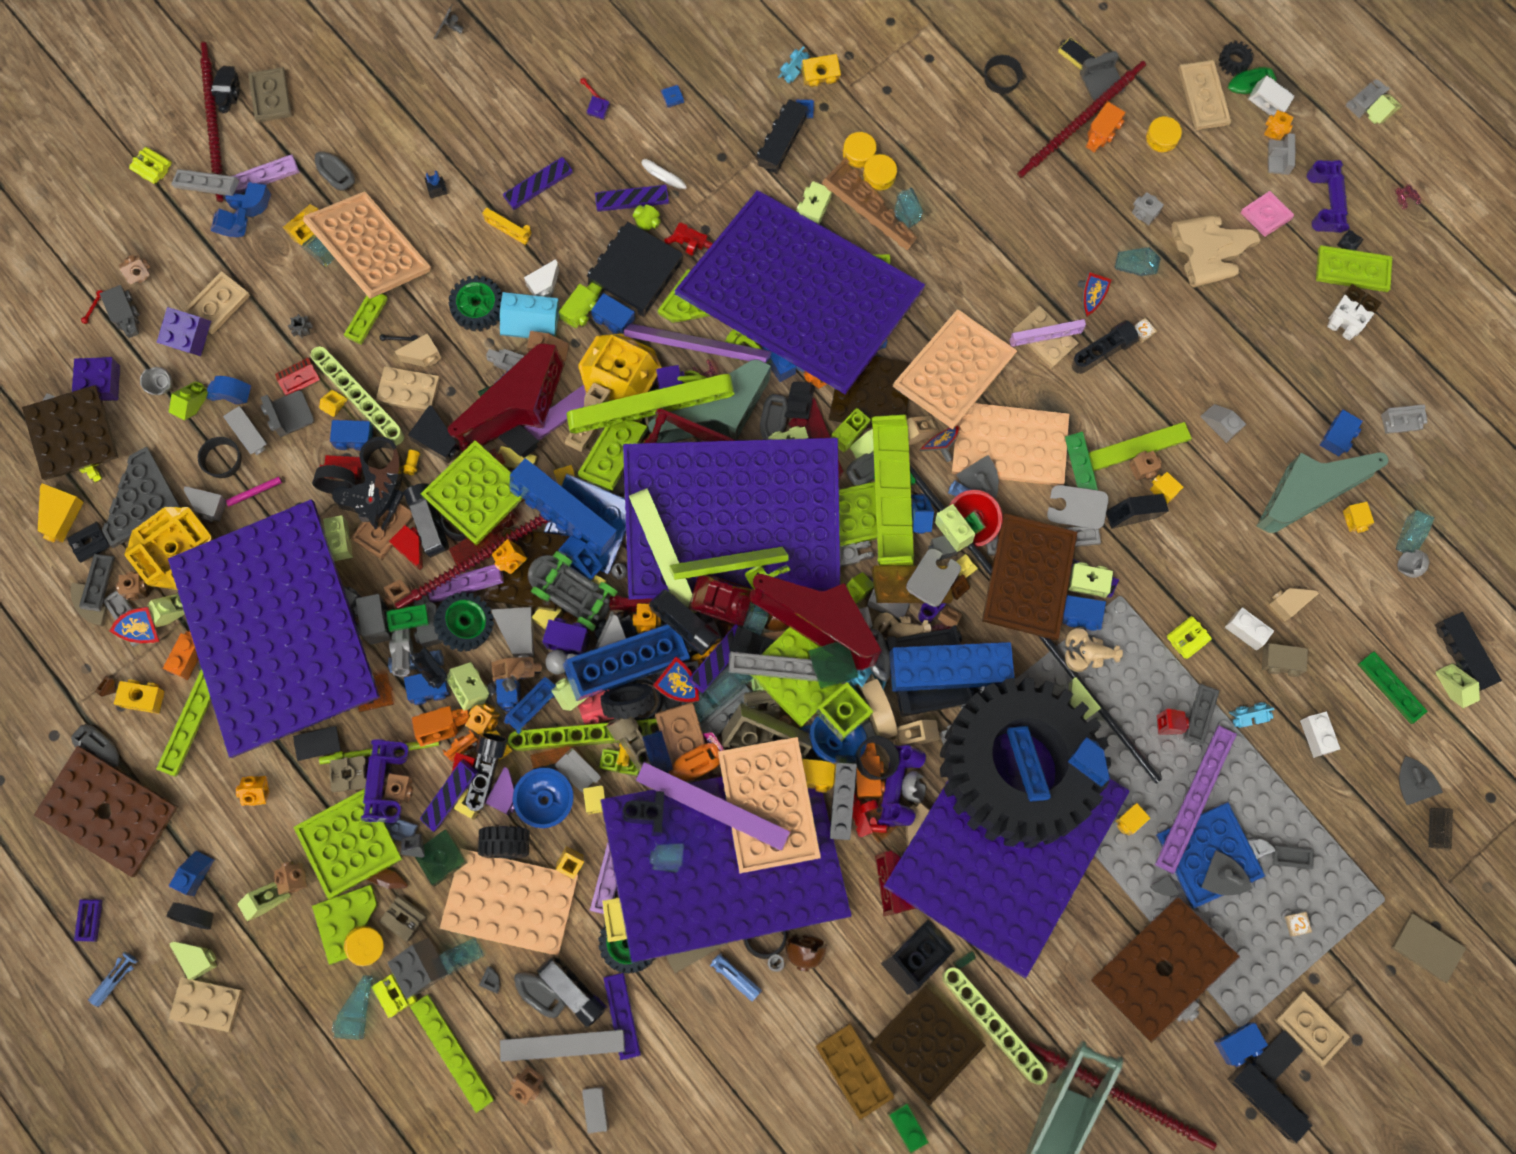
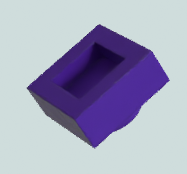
M592 96L586 113L587 115L604 120L610 103L609 101Z

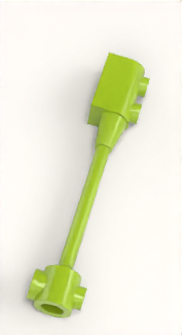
M639 205L633 213L637 227L642 230L649 231L652 227L656 229L661 222V219H659L660 214L650 205H645L644 207ZM593 282L587 287L579 284L560 309V320L574 328H578L579 325L584 327L589 320L587 314L597 303L602 288Z

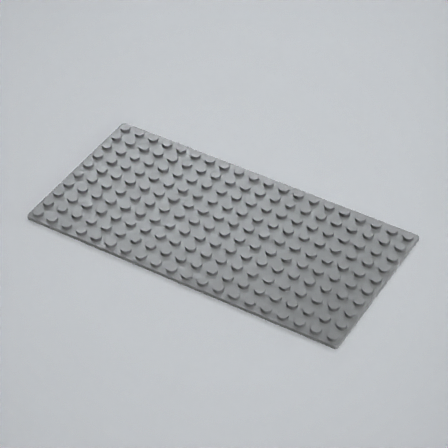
M1118 596L1105 607L1101 630L1091 631L1085 627H1080V629L1088 633L1091 641L1092 637L1102 639L1103 646L1110 647L1111 649H1114L1116 645L1120 646V649L1123 650L1120 662H1115L1113 658L1103 660L1102 667L1092 668L1094 662L1092 661L1086 670L1077 673L1162 780L1155 784L1098 711L1086 720L1089 722L1097 718L1100 722L1101 727L1095 733L1096 738L1106 737L1109 746L1104 750L1105 757H1111V767L1108 769L1109 777L1130 791L1094 856L1150 923L1179 897L1240 956L1207 991L1236 1026L1243 1027L1385 901V897L1216 704L1202 746L1183 740L1184 733L1158 735L1156 716L1166 709L1185 711V716L1189 720L1199 684L1122 596ZM1065 640L1056 646L1064 657L1066 651L1069 650L1070 656L1073 659L1072 651L1084 659L1080 652V646L1084 643L1083 641L1076 647H1072L1074 640H1071L1069 647H1066ZM1049 652L1016 678L1015 684L1019 685L1025 677L1034 678L1036 688H1039L1045 681H1049L1055 684L1052 693L1058 696L1064 689L1068 690L1072 678L1052 653ZM1219 725L1237 735L1201 814L1228 802L1247 840L1259 838L1268 841L1272 845L1314 849L1313 869L1273 865L1272 852L1257 859L1265 877L1252 882L1251 890L1232 896L1223 895L1192 909L1175 873L1171 874L1154 865L1162 849L1156 834L1172 827L1213 734ZM1137 803L1150 819L1134 834L1128 836L1117 828L1118 824L1115 820L1130 806ZM1169 876L1179 894L1163 896L1153 891L1150 886ZM1306 912L1312 932L1290 937L1285 916Z

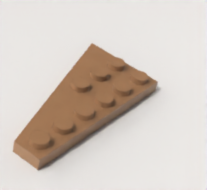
M845 157L824 179L822 184L830 192L836 194L844 203L850 205L858 214L868 219L872 225L882 230L886 236L896 241L900 247L908 251L917 237L904 222H899L895 218L896 213L892 209L888 210L885 207V201L867 181H862L858 176L860 174L858 170L852 169L848 165L850 161Z

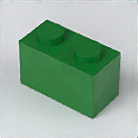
M905 1102L887 1113L908 1152L913 1153L929 1143Z

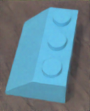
M503 292L500 306V335L529 338L530 331L549 333L556 337L560 311L558 298Z

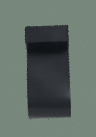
M656 791L654 802H626L621 812L623 820L628 823L652 825L651 836H660L662 833L664 792ZM634 808L637 814L629 816L626 809ZM647 810H655L657 816L654 818L649 817Z

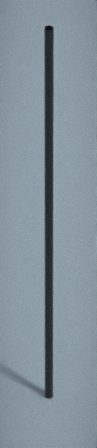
M910 464V472L915 478V483L938 512L944 510L943 504ZM971 543L966 546L989 576H991L992 566L975 544ZM1038 636L1072 680L1077 678L1101 707L1098 710L1100 715L1155 784L1161 781L1162 778L1078 673L1068 668L1065 657L1054 643L1048 638Z

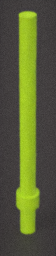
M418 741L404 743L407 745L408 751L440 746L439 741L420 747ZM372 749L346 753L344 751L335 752L334 755L319 757L320 765L328 764L330 760L344 759L346 757H370ZM396 750L394 753L403 752V750Z

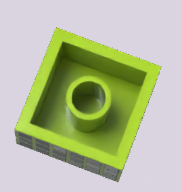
M848 682L816 709V714L841 742L874 712Z

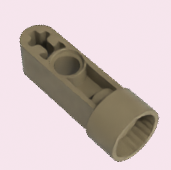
M635 718L613 719L606 725L615 741H620L639 772L644 762L664 771L637 729L639 725ZM634 738L636 739V740L633 741L632 743H630V744L628 743V742L631 741L632 739H634ZM641 752H644L646 754V759L644 762H641L639 760V755Z

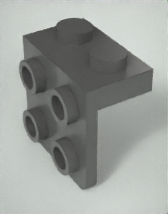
M1116 51L1106 52L1096 58H1089L1083 63L1080 76L1092 100L1095 102L1100 95H1103V92L1110 89V86L1120 79L1115 68L1119 58ZM1122 88V91L1118 92V94L1123 93L1125 88Z
M300 390L275 401H272L268 395L260 397L263 402L260 405L265 416L268 415L270 419L267 421L271 431H276L280 437L314 423V417Z

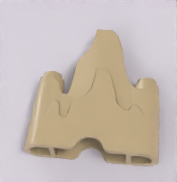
M1216 215L1172 223V234L1179 252L1185 253L1189 259L1184 265V269L1191 287L1222 281L1238 275L1239 269L1237 264L1226 263V261L1236 259L1246 249L1258 245L1260 242L1258 233L1247 229L1232 230L1220 228L1222 221L1220 216Z

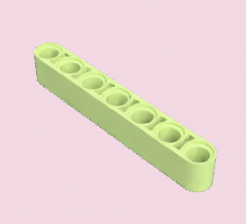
M314 348L311 351V358L324 375L371 422L383 437L390 439L395 445L401 444L404 440V434L394 420L325 348ZM325 356L322 360H318L319 357ZM333 368H337L335 372L330 373ZM349 381L347 385L342 386L343 382ZM356 394H361L360 397L354 398ZM373 406L372 410L366 411L367 407ZM385 419L384 423L378 424L379 420ZM398 432L396 436L390 437L391 433Z
M645 488L629 495L669 592L688 608L692 592L686 578L674 580L670 572L669 565L679 564V561L648 489Z
M946 969L942 974V981L1028 1081L1035 1084L1044 1083L1048 1074L1038 1059L959 969ZM951 971L957 975L955 983L948 981L947 976ZM965 987L971 991V996L968 999H964L961 995V991ZM979 1003L985 1007L982 1015H978L975 1011V1007ZM993 1019L999 1023L996 1031H992L989 1027L990 1021ZM1009 1035L1013 1043L1007 1048L1003 1040ZM1020 1052H1024L1027 1056V1060L1023 1064L1019 1063L1017 1058ZM1035 1068H1038L1041 1072L1038 1080H1034L1032 1077V1071Z

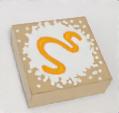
M1146 318L1134 325L1141 344L1157 332Z
M1306 912L1285 916L1290 937L1312 932Z

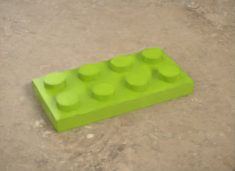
M1321 245L1318 248L1316 281L1344 286L1353 284L1358 288L1388 292L1391 288L1393 256Z
M632 420L605 427L580 468L578 476L613 491L624 472L623 444L641 443L648 431L647 426Z

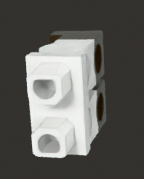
M1351 284L1328 319L1330 321L1327 327L1336 331L1341 326L1345 329L1342 334L1343 337L1351 340L1364 329L1382 302L1369 294L1361 301L1366 292Z

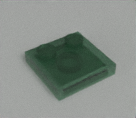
M839 642L808 651L820 689L859 677L850 650Z
M446 829L424 844L425 857H415L429 882L434 887L468 863L453 837Z

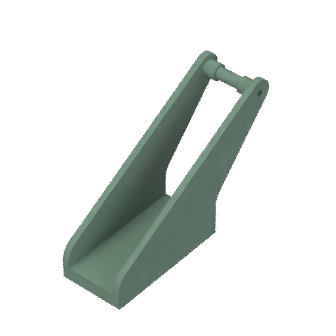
M751 360L729 373L735 392L732 397L670 412L737 440L770 381L771 366L760 360ZM656 418L652 419L648 424L651 433L655 426ZM665 421L658 434L657 443L676 442L695 436Z
M1379 452L1329 463H1320L1300 453L1287 466L1256 527L1268 533L1280 531L1374 476L1376 471L1388 464L1387 455Z
M1081 1041L1056 1083L1050 1082L1025 1154H1079L1122 1068L1123 1058L1119 1056L1117 1058L1107 1057L1088 1047L1087 1042ZM1082 1057L1092 1058L1106 1064L1110 1068L1091 1098L1084 1097L1067 1089Z

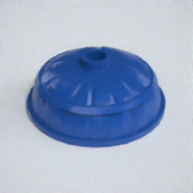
M819 716L814 719L810 727V741L814 752L823 761L834 764L836 754L855 756L858 747L867 739L862 725L842 742ZM867 744L862 746L860 757L865 752Z
M550 768L534 769L522 776L516 784L513 792L514 809L519 818L529 826L550 828L561 823L570 813L573 805V790L567 778L560 772ZM548 797V803L543 804L541 802L542 798Z

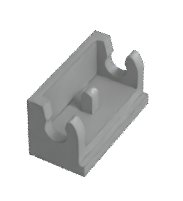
M1375 79L1373 81L1374 84L1370 83L1345 106L1360 118L1382 95H1386L1390 88L1386 87L1378 79Z
M1425 405L1388 408L1381 414L1385 434L1418 431L1423 429V424H1427Z

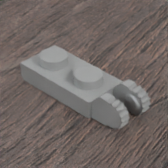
M870 541L840 547V567L873 558V552H867L859 556L857 552L859 549L871 546Z

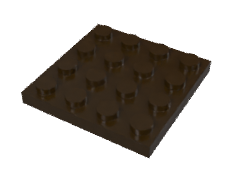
M874 356L846 394L834 389L829 420L843 423L858 408L871 419L867 428L873 429L872 418L875 416L905 415L908 397L895 389L893 384L911 363Z
M97 385L22 407L43 480L119 458Z
M504 527L502 536L506 537L507 533L511 534V531L514 532L516 529ZM529 531L527 532L528 535L524 534L522 535L523 538L519 537L518 541H513L521 547L527 559L512 574L503 570L504 583L486 588L484 599L491 602L556 612L557 604L551 600L546 602L531 592L532 586L529 583L528 570L532 562L540 556H553L556 551L559 552V548L570 536Z
M927 985L914 996L869 1044L928 1107L986 1046Z

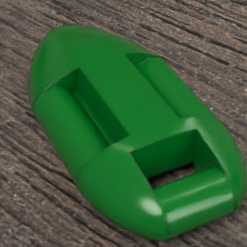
M1258 67L1236 75L1228 84V89L1238 94H1251L1257 82L1265 76L1272 78L1275 82L1277 78L1270 67Z

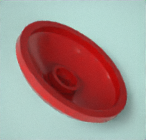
M968 490L960 493L952 500L950 505L953 504L963 518L976 511L985 524L986 528L974 536L973 543L976 547L986 545L997 537L1003 524V513L998 501L992 495L981 490Z

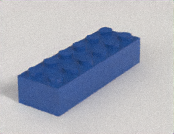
M526 458L510 474L509 488H511L510 491L515 496H521L526 500L525 503L530 508H536L541 512L540 515L545 520H551L555 523V527L560 532H566L568 535L585 542L598 559L614 543L617 530Z
M664 625L566 659L562 665L575 699L579 701L661 672L669 666L675 657L682 662H686L690 656L682 637L669 625Z
M1011 642L892 648L889 652L892 691L987 687L993 683L996 686H1000L1005 679L1014 678Z

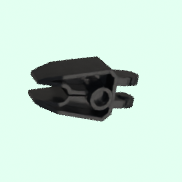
M222 66L217 71L211 87V92L216 98L215 102L218 105V109L223 114L229 112L231 104H237L240 95V82L235 66Z

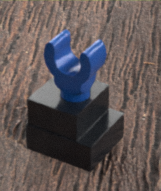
M435 171L433 176H429L426 173V178L424 179L431 199L448 194L444 179L439 177L437 171Z

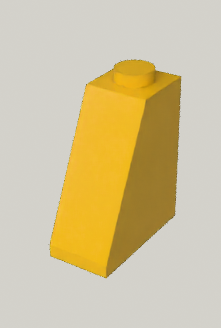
M42 483L39 496L38 532L43 534V539L54 543L56 540L63 543L84 502L74 495Z

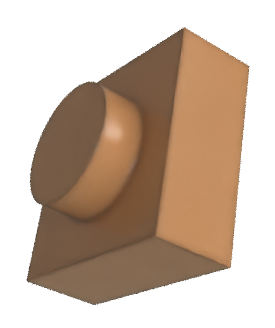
M946 605L938 619L946 626L952 627L958 624L963 614Z

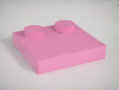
M1270 191L1241 211V214L1264 237L1292 220L1294 216Z

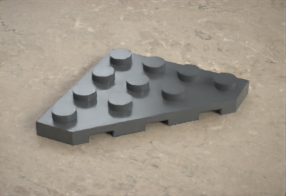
M148 447L129 456L125 474H122L118 485L117 496L113 499L109 510V518L107 523H104L102 531L112 548L129 540L132 530L162 508H181Z

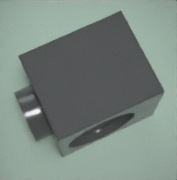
M945 535L931 539L928 550L936 549L943 553L939 560L951 558L958 554Z

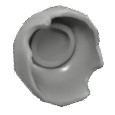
M162 367L145 369L140 377L141 387L151 395L165 394L173 385L171 374Z
M1415 549V552L1406 551L1399 558L1397 564L1398 571L1407 577L1417 578L1427 571L1430 563L1429 557L1418 549Z
M911 771L904 777L902 793L908 801L922 803L926 787L925 784L919 781L923 776L917 771Z

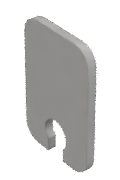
M1057 485L1052 489L1050 498H1063L1066 501V507L1061 511L1048 507L1047 517L1051 522L1092 529L1103 527L1108 506V495L1105 492Z
M929 549L909 579L906 589L909 593L930 606L937 607L941 604L960 573L961 566L953 559H950L947 569L938 568L936 561L940 559L943 553L936 549Z

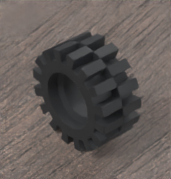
M1231 41L1228 45L1226 44L1218 59L1219 67L1222 66L1221 70H1227V75L1231 72V76L1247 71L1254 56L1251 53L1252 49H1247L1249 45L1246 44L1244 46L1242 41L1239 44L1238 41H1234V43ZM1230 55L1239 56L1242 62L1233 61Z

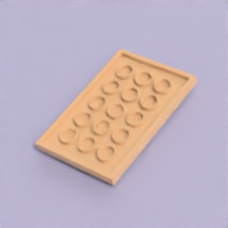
M365 191L304 216L303 221L370 299L422 276L431 270V266Z
M957 309L898 377L893 387L951 429H954L1015 356L1017 350Z
M975 403L957 424L960 432L953 448L951 474H958L989 455L997 470L998 479L1055 486L1064 485L1067 454L1065 437L1068 436L1069 414Z
M798 737L718 751L727 802L791 832L781 851L732 827L739 872L744 873L819 859L820 852Z
M461 849L440 929L559 956L579 875L572 879L557 870L505 858H486L478 855V852Z

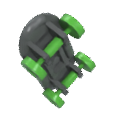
M557 551L553 556L545 555L535 559L528 570V579L532 586L531 592L546 602L551 600L577 617L578 620L576 622L585 625V628L593 632L596 628L594 624L605 619L610 611L609 595L615 597L618 591L604 582L597 585L570 566L573 561Z

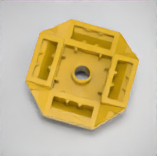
M622 333L596 336L578 364L585 393L588 392L593 383H596L610 390L609 401L650 392L657 380L656 369L662 368L654 349L630 337H625Z
M164 507L132 530L128 548H126L124 555L147 585L177 590L168 558L209 542L214 538L189 507ZM176 546V550L170 553V549Z

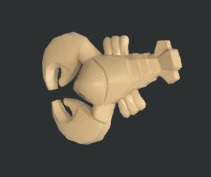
M888 612L879 614L873 622V629L878 630V627L882 625L881 633L891 624L887 635L889 637L895 636V638L932 631L928 620H924L922 625L911 624L910 617L900 616L901 623H899Z
M1076 628L1069 631L1066 635V647H1069L1071 640H1074L1072 647H1076L1082 641L1084 642L1080 646V652L1084 659L1072 651L1073 659L1070 656L1069 650L1066 651V665L1074 672H1083L1092 661H1094L1092 668H1099L1103 666V660L1113 658L1115 662H1120V658L1123 656V650L1120 649V646L1116 645L1114 649H1111L1110 647L1103 646L1102 639L1092 637L1091 641L1088 633L1083 629Z

